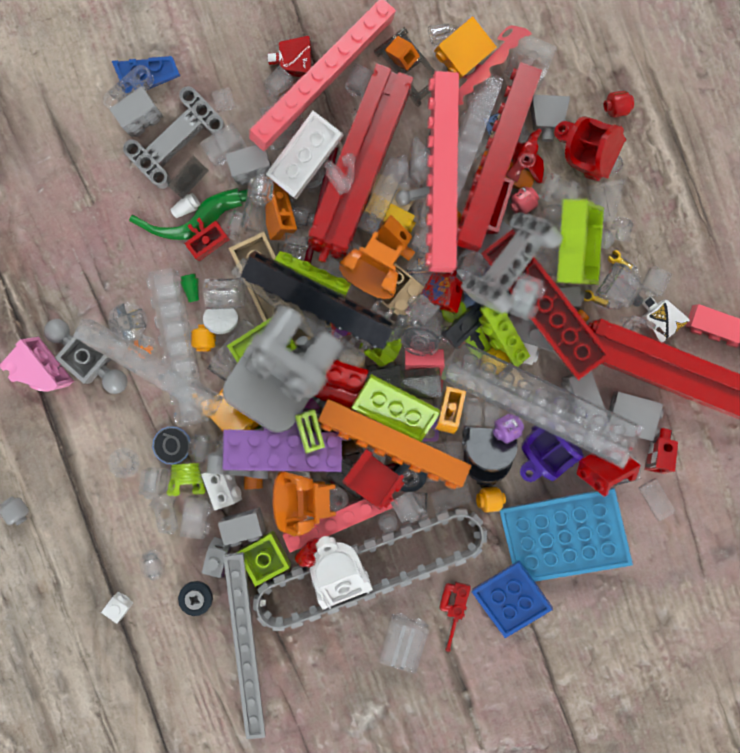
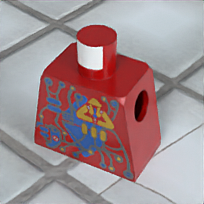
M456 267L452 273H432L418 300L427 307L458 313L463 293V282L456 277L459 269Z

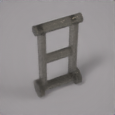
M405 27L374 50L376 56L379 57L381 55L396 74L398 72L406 74L420 62L432 76L435 73L434 68L414 44L413 46L420 57L408 70L402 67L399 69L385 52V49L397 36L412 43L407 36L408 31ZM412 85L409 96L414 104L419 107L422 105L420 100L431 93V91L428 90L427 85L418 92Z

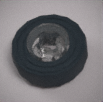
M405 463L402 465L396 464L393 469L399 476L401 474L404 476L402 480L404 485L400 489L403 492L418 491L425 484L427 474L422 471L416 473L410 470V466Z

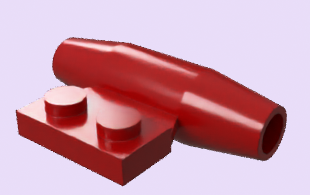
M334 360L325 375L327 379L325 384L314 397L325 402L329 399L350 410H354L352 409V404L362 390L369 370Z

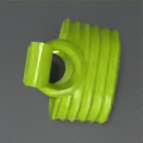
M172 464L167 495L178 496L180 494V485L192 484V492L194 494H204L206 490L201 478L200 464Z

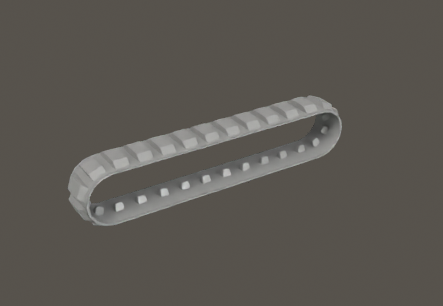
M454 507V511L447 512L445 509L435 513L437 517L429 519L428 516L419 519V524L411 526V523L401 526L398 532L394 533L393 530L382 534V538L377 540L375 537L364 540V545L358 546L357 543L351 545L350 547L354 549L357 555L369 550L372 553L376 551V547L387 543L391 546L397 539L403 537L407 539L412 538L413 533L421 530L425 532L430 531L431 526L439 523L446 525L448 520L456 517L458 521H463L464 517L470 518L468 523L472 527L477 524L478 531L474 532V538H477L474 544L471 542L467 546V550L462 552L457 550L453 552L454 555L444 559L441 557L436 558V562L426 566L423 564L418 565V569L407 573L402 571L399 576L389 580L387 578L381 579L382 582L373 585V590L369 591V594L366 592L331 606V609L329 607L322 609L321 606L316 607L313 605L309 607L310 610L300 614L297 612L292 613V617L289 618L272 617V614L263 607L266 606V599L262 598L263 593L269 595L273 591L272 587L277 585L281 587L286 586L287 581L298 578V580L304 579V575L310 573V567L296 566L288 574L284 571L274 576L273 580H267L258 587L257 591L259 594H255L253 598V610L257 611L258 615L256 619L264 627L268 626L273 631H285V628L290 626L294 629L304 625L306 620L312 622L322 618L324 613L331 615L340 611V607L346 606L349 608L357 605L358 600L364 599L367 601L375 598L379 592L386 594L394 591L395 586L401 585V587L412 584L413 579L419 578V580L430 577V573L434 571L441 573L449 570L448 566L455 564V566L467 563L466 559L470 557L475 559L483 551L481 548L482 544L487 542V530L481 527L483 520L474 511L468 513L466 507Z

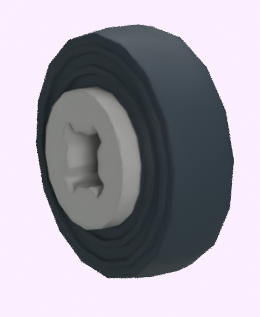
M192 581L184 585L178 596L181 610L190 616H200L206 613L213 601L210 587L200 581Z

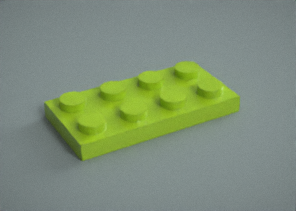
M372 374L352 404V409L422 442L440 415V409Z

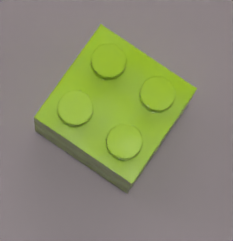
M274 531L265 534L259 540L241 547L237 552H244L246 570L255 587L284 572L291 566V562Z

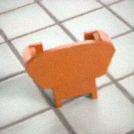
M375 231L366 248L361 247L359 250L355 248L340 261V272L348 282L365 293L380 299H391L395 295L399 274L396 272L394 264L400 256L403 247L399 245L398 249L394 251L377 241L379 233Z
M280 471L275 478L273 486V511L278 529L294 537L301 536L315 528L314 524L320 523V519L336 516L335 511H330L329 491L335 489V485H326V482L323 481L313 482L311 478ZM307 516L314 518L311 520L304 521L305 519H307Z

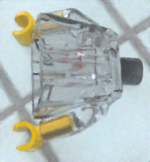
M614 250L612 253L617 256V259L608 256V261L613 263L614 266L595 292L597 296H594L591 290H586L585 292L591 294V298H584V301H594V304L605 309L619 310L622 307L629 308L632 304L638 307L644 300L639 295L643 289V284L640 281L638 268L626 258L622 259L620 252Z

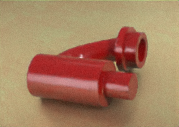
M313 539V541H308L297 553L295 561L300 567H313L316 561L314 556L317 552L316 543L319 540Z

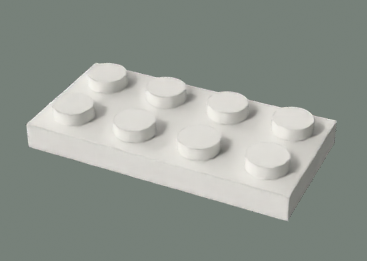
M312 111L266 175L297 199L344 135L316 112Z

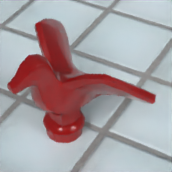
M540 128L532 132L525 143L517 142L512 156V167L506 174V177L514 180V182H518L521 171L524 168L529 169L538 184L543 181L544 162L537 154L539 147L537 141L542 132Z

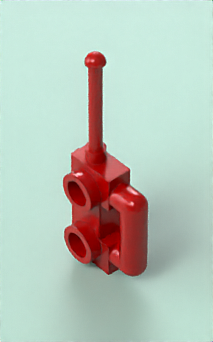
M456 581L455 584L447 583L445 585L439 606L441 611L447 612V616L453 617L449 640L445 648L447 652L451 650L450 647L458 620H462L465 617L464 611L467 609L466 603L471 590L470 585ZM453 592L456 594L453 605H448L450 594Z

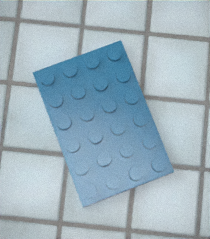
M615 487L610 488L608 495L605 497L598 491H591L506 507L500 510L512 564L520 561L534 581L633 566Z

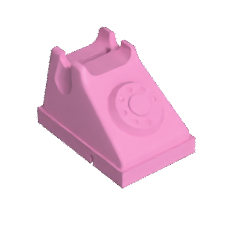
M40 337L19 340L15 344L16 347L0 364L2 371L8 370L10 372L8 378L11 382L19 381L39 391L47 392L70 386L74 382L63 366L60 367L61 364L55 359V356Z

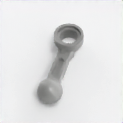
M423 187L408 192L401 190L396 194L395 200L398 205L405 206L410 201L427 197V194L430 193V187Z

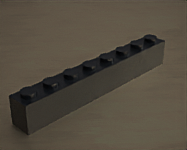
M255 250L249 255L240 275L249 284H256L262 287L265 292L275 294L283 301L297 305L302 311L310 312L316 315L318 319L334 324L337 329L348 331L353 337L363 339L375 348L384 349L396 326V322Z

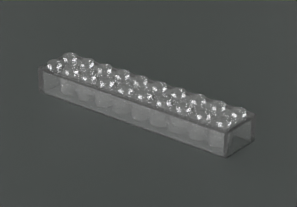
M466 342L455 348L446 361L440 378L624 468L643 428L626 418Z

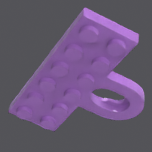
M296 421L289 430L279 433L271 432L264 427L263 431L223 430L222 470L342 472V438L337 436L338 433L321 432L325 447L305 453ZM305 432L306 438H307V441H308V445H309V448H310V447H311V444H310V440H309V437H308V433ZM312 432L315 444L319 445L316 433Z

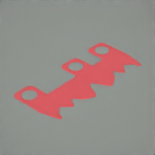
M510 25L497 37L498 40L505 42L483 65L477 64L474 72L462 77L468 80L459 88L458 105H463V96L473 92L474 85L482 83L491 76L489 70L491 66L499 65L506 61L509 49L517 47L519 39L532 34L529 30ZM513 29L510 35L502 37L505 31Z

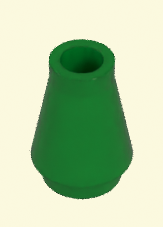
M196 274L180 276V284L188 302L198 301L199 282Z

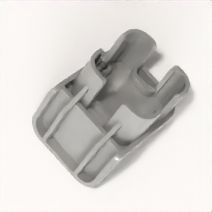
M279 306L263 332L254 336L223 386L224 399L230 406L267 430L275 433L284 432L295 423V415L302 412L309 399L317 394L327 380L325 374L342 349L341 343L328 333H322L315 344L307 349L302 359L284 348L302 321L301 315L285 306Z

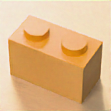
M447 386L443 393L440 415L438 416L435 430L455 434L459 426L466 391Z

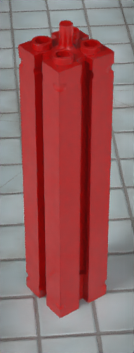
M376 64L321 201L313 226L308 234L311 249L321 252L318 258L319 262L325 263L328 255L335 259H341L348 254L409 98L414 77L398 72V74L393 73L390 68Z
M602 318L588 323L590 329L611 354V357L600 365L740 420L739 373L617 324L610 323Z

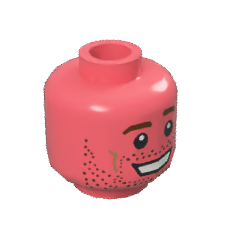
M524 186L511 195L512 203L510 207L516 214L518 212L528 214L538 206L540 198L532 187Z

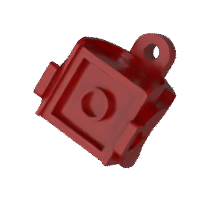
M587 116L579 118L575 123L562 121L554 130L558 141L566 143L565 158L567 163L584 173L585 178L600 182L603 177L609 179L620 151L627 141L624 136L625 130L622 126L606 124Z

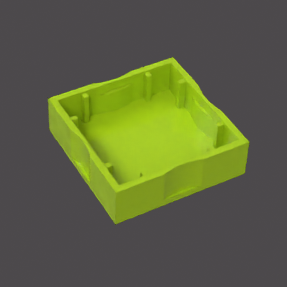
M563 199L561 235L563 238L560 243L557 282L599 285L604 207L595 205L590 200Z

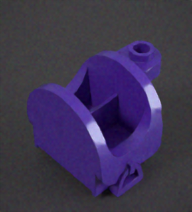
M555 417L543 418L531 428L533 431L529 433L521 444L522 451L528 460L522 464L520 474L527 482H534L541 476L554 481L570 467H573L575 463L584 458L582 448L559 424ZM531 470L533 474L529 475L526 471Z

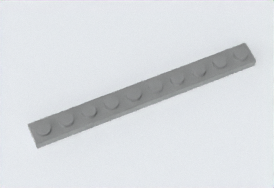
M244 552L224 554L246 739L264 738L266 730Z

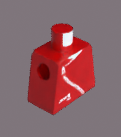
M310 36L280 41L279 52L268 53L269 65H280L282 75L303 77L312 68Z

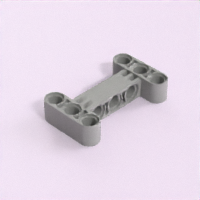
M189 86L182 88L179 94L187 110L146 149L136 140H128L123 146V151L127 157L155 186L161 189L167 188L171 182L169 174L162 167L204 127L217 137L222 136L226 131V125L222 118L194 88ZM189 94L194 95L193 100L186 101V97ZM207 108V113L199 115L200 109ZM220 122L221 125L218 129H212L213 123ZM133 147H138V151L135 154H130ZM150 160V167L145 169L143 167L144 163ZM164 174V180L158 183L156 181L157 176Z
M525 213L514 215L510 220V226L516 232V235L484 277L481 279L476 276H469L464 280L462 289L473 301L500 313L509 311L514 301L507 293V290L541 246L555 248L562 241L561 233L551 221Z

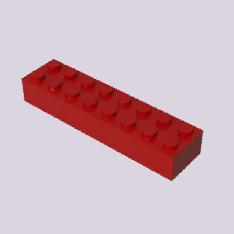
M513 229L481 253L490 268L516 235ZM533 256L508 291L515 297L522 280L528 281L525 285L527 294H530L527 291L529 283L532 282L539 285V291L535 293L537 297L528 317L578 381L611 357V354Z

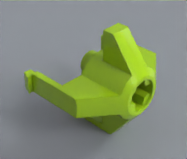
M391 334L384 349L374 347V350H370L363 343H360L359 349L365 356H368L381 367L397 358L402 346V340L394 341L393 334Z

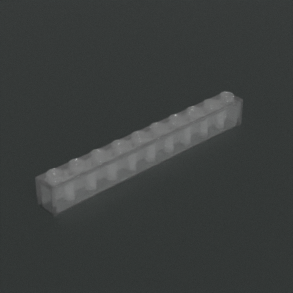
M493 73L482 83L473 86L476 88L474 94L470 93L466 102L469 105L468 110H463L460 122L463 123L461 128H458L457 202L504 81V77ZM423 215L419 224L422 227L420 234H415L412 244L415 245V252L426 256V253H429V245H426V234L429 233V226H426V216Z

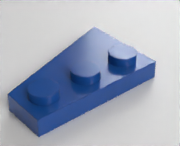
M172 56L152 57L143 60L112 61L126 96L141 86L147 91L181 76Z

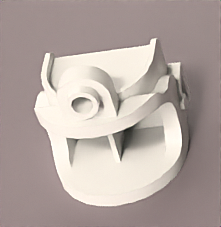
M329 536L319 539L316 543L317 552L314 554L316 561L313 567H310V573L316 590L317 600L322 609L328 607L331 609L333 605L366 592L369 594V591L373 590L369 575L354 549L345 543L336 542L334 538Z

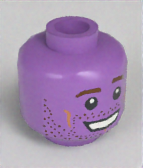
M507 414L494 422L495 429H493V434L497 440L501 439L504 443H509L521 437L524 425L517 415Z

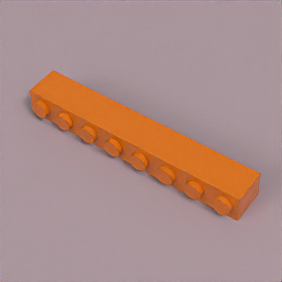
M329 399L318 420L321 429L328 432L333 430L338 433L337 436L345 440L353 439L356 441V445L365 449L368 446L374 449L373 452L379 456L384 457L387 455L392 457L391 461L399 465L405 463L410 466V470L416 473L422 471L428 474L427 477L431 480H442L446 482L445 486L454 490L456 487H463L472 466Z

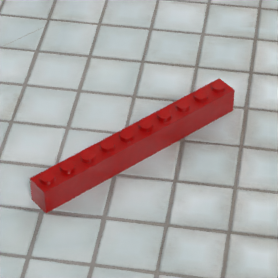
M520 62L517 69L513 68L510 80H513L511 86L507 85L504 97H507L505 103L501 102L497 113L500 114V118L495 120L491 130L495 133L493 138L489 137L485 147L489 150L487 155L483 154L479 164L482 170L480 173H476L473 181L476 187L474 191L470 190L467 202H470L468 209L464 208L460 218L464 220L461 227H457V246L478 253L482 246L542 70L522 62Z

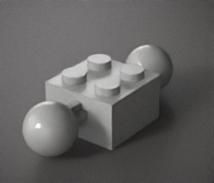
M61 319L50 320L45 325V337L52 343H62L65 345L55 359L82 383L89 384L99 375L102 378V385L107 392L118 394L125 390L128 382L126 375L120 370H110L106 367L115 354L88 330L79 329L72 337L68 324Z

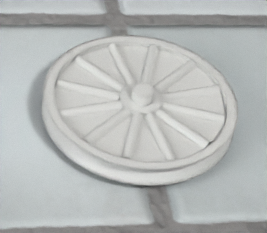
M214 305L205 311L203 323L210 332L225 334L237 326L238 315L228 305Z

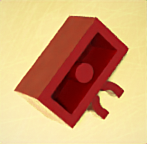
M199 217L196 220L200 224L199 228L201 231L199 232L198 229H194L189 224L188 228L196 233V235L184 244L194 258L201 261L228 242L230 238L217 221L204 228V223Z

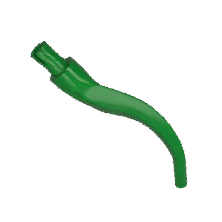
M258 186L242 191L239 188H234L217 193L201 203L189 222L178 227L164 228L153 226L133 214L129 221L162 238L187 240L196 235V233L188 228L189 224L194 229H198L199 232L201 231L199 228L200 224L196 220L199 217L204 223V228L217 221L225 211L241 207L243 202L253 200L250 198V194L253 197L256 196V198L261 197L260 193L259 195L255 193L259 192L256 191L259 190Z

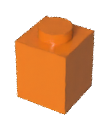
M399 36L385 49L392 62L405 70H408L420 57L413 44Z

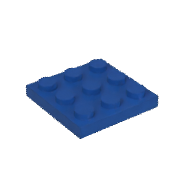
M520 561L515 562L472 589V594L504 638L553 610V606Z

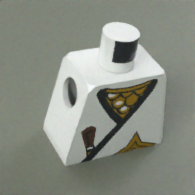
M650 296L642 302L648 312L641 319L652 339L663 343L690 321L688 317L668 300H662L657 304Z

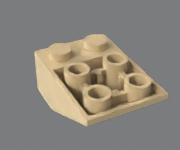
M395 263L396 272L399 274L394 297L391 299L374 298L402 320L418 301L424 286Z

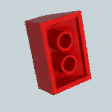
M478 168L476 173H480L482 169ZM475 173V175H474V177H473V180H472V183H471V186H470V189H469V193H470V190H473V191H474V189H475V187H476V184H473V181H474V178H475V176H476V173ZM504 179L486 234L499 233L514 180ZM467 199L464 208L468 209L470 202H467ZM460 219L458 226L461 227L464 220Z

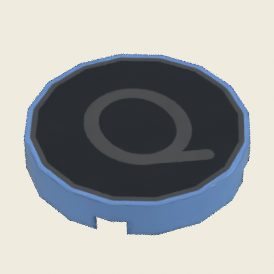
M169 426L161 429L153 439L152 448L155 456L166 464L182 462L190 453V437L187 432L179 427Z

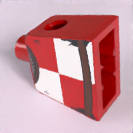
M660 428L659 438H655L650 442L644 470L660 474L675 472L678 442L671 440V429Z

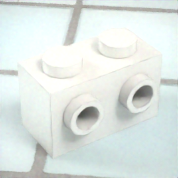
M206 472L201 474L214 510L242 500L241 490L234 478L235 475L210 474Z

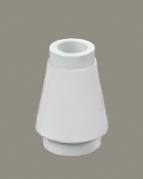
M193 193L185 194L170 210L175 218H179L196 211L197 207L200 206V202Z

